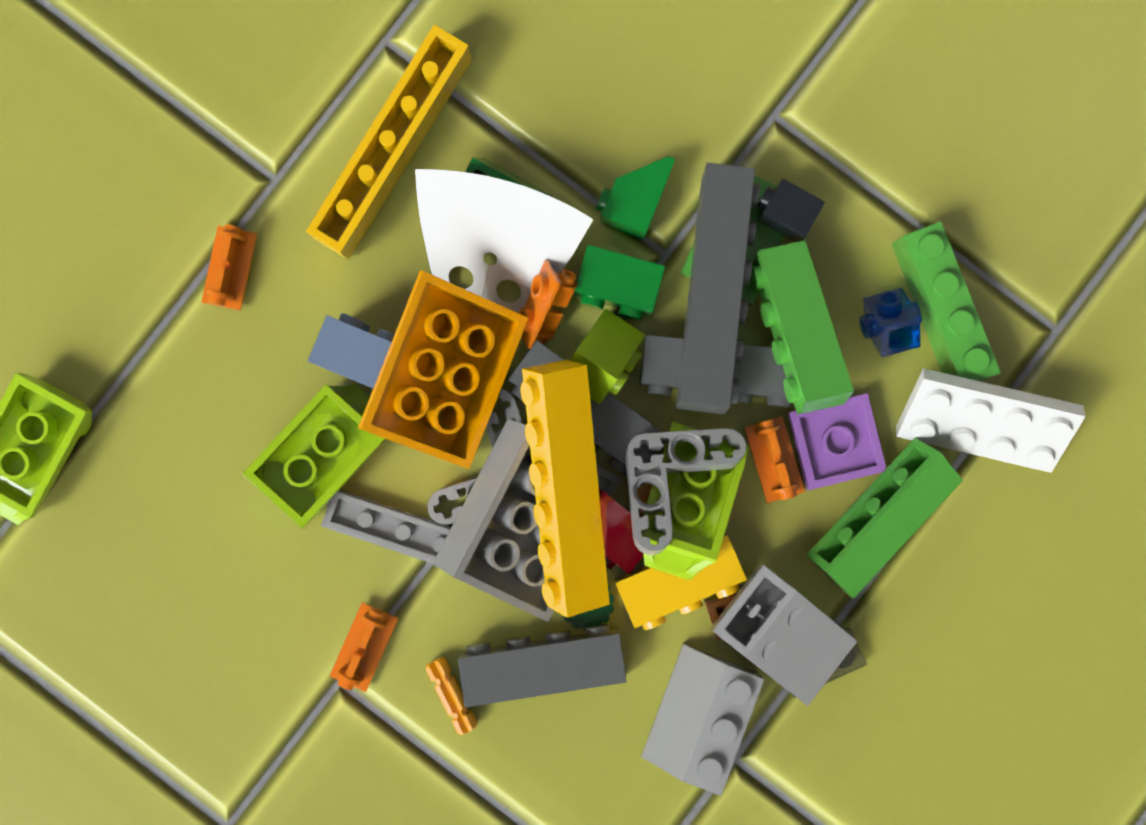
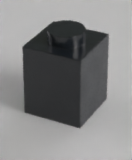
M782 178L776 188L769 185L757 205L758 208L763 210L757 221L794 242H800L806 238L825 201Z

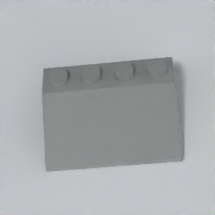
M508 419L433 565L462 582L549 622L554 610L547 606L542 595V585L545 581L543 565L538 557V546L541 544L539 526L535 521L533 512L536 505L535 487L529 475V468L532 464L531 449L525 436L526 425ZM597 465L598 486L612 498L621 478Z

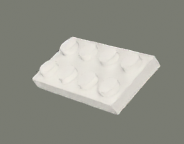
M923 368L896 425V437L908 440L917 438L926 444L1052 473L1086 416L1084 405Z

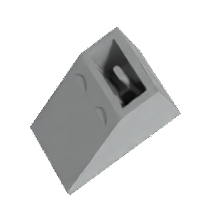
M759 565L710 628L807 706L857 643L852 636L765 565Z

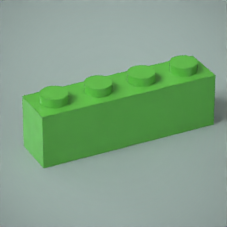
M942 222L904 235L893 242V250L942 373L981 381L1001 373Z
M806 241L758 250L752 265L750 282L754 290H759L763 303L760 306L761 317L765 327H771L775 340L772 342V352L777 365L782 364L786 376L783 385L788 402L794 403L797 415L845 404L854 392Z
M914 438L806 556L830 581L854 599L963 480L941 452Z

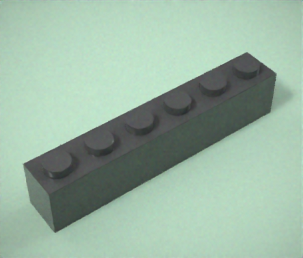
M706 162L702 174L676 409L724 415L730 408V403L736 404L738 400L740 381L739 379H733L734 364L741 363L744 340L737 339L739 324H745L748 310V300L741 299L743 284L749 285L752 271V261L745 259L747 246H753L756 232V222L750 221L751 207H757L760 194V184L754 183L755 168Z

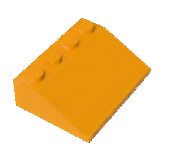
M420 270L358 428L470 470L527 324L528 317Z

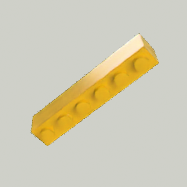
M435 24L433 25L307 228L306 232L313 239L347 260L350 259L470 65L472 57L468 44Z
M561 360L523 368V382L520 391L522 400L526 405L528 421L525 426V436L531 449L532 464L529 468V475L535 487L536 505L533 512L535 521L539 526L541 544L538 546V557L543 565L545 581L542 585V595L548 607L568 618L610 605L587 365L569 360Z

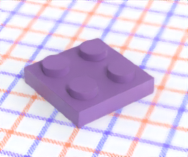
M868 393L850 397L845 404L799 415H797L796 411L787 413L806 490L881 473L886 469Z

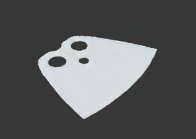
M415 169L419 216L432 275L450 282V270L457 266L465 267L473 275L472 285L465 290L481 297L483 295V298L517 313L521 308H524L531 292L532 280L539 274L544 261L549 260L555 273H560L577 249L593 220L566 203L513 182L460 171ZM488 252L495 254L497 257L496 264H486L483 259L484 255ZM503 280L516 282L521 289L520 298L515 302L501 300L496 292L497 285Z

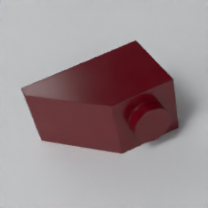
M599 488L606 567L612 570L615 565H618L630 574L643 557V552L639 551L633 540L631 513Z

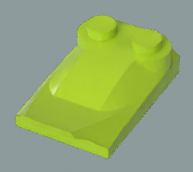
M15 373L0 401V515L17 525L28 518L35 517L77 440L90 429L93 413L82 401L48 382L25 373Z
M355 383L347 386H330L325 384L242 474L296 524L305 529L314 518L321 514L328 502L386 440L383 437L358 428L370 396Z
M672 422L669 432L698 429ZM703 440L705 445L704 460H709L708 455L711 451H723L725 458H730L732 452L736 450V447H729L727 440H722L718 448L707 449L708 441ZM679 442L674 447L675 455L682 461H692L697 457L696 448L689 442ZM665 443L663 448V463H668L666 457L668 443ZM746 445V452L743 458L734 468L667 473L673 530L672 539L667 548L660 554L647 555L643 553L644 564L647 567L691 580L702 569L717 561L750 446ZM652 485L647 504L649 505L655 504L660 500V492L654 485ZM662 511L650 515L643 514V516L648 515L649 526L647 531L641 533L642 537L649 538L651 545H657L659 537L664 536L663 532H656L654 524L656 515L663 516Z

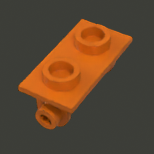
M229 224L217 226L201 303L241 311L257 233L244 231L240 227Z
M549 260L544 261L539 274L533 278L530 295L524 308H521L518 312L528 317L522 334L528 349H531L536 341L546 344L547 340L553 339L563 313L561 310L553 309L552 307L566 308L577 287L575 281L577 276L572 271L564 269L560 274L555 273Z
M783 416L744 427L766 503L780 499L781 501L796 497L797 494L804 493L805 489Z
M364 602L361 603L329 675L339 680L338 686L346 690H353V687L364 692L367 691L397 624L398 617Z

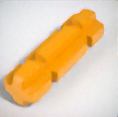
M440 657L428 663L426 671L431 681L436 682L435 689L448 715L453 716L452 723L457 733L462 735L477 727V719L473 711L468 710L464 706L462 689L456 677H451L450 672L452 669L447 659Z

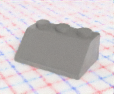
M683 643L641 757L683 782L721 796L764 678L753 669Z

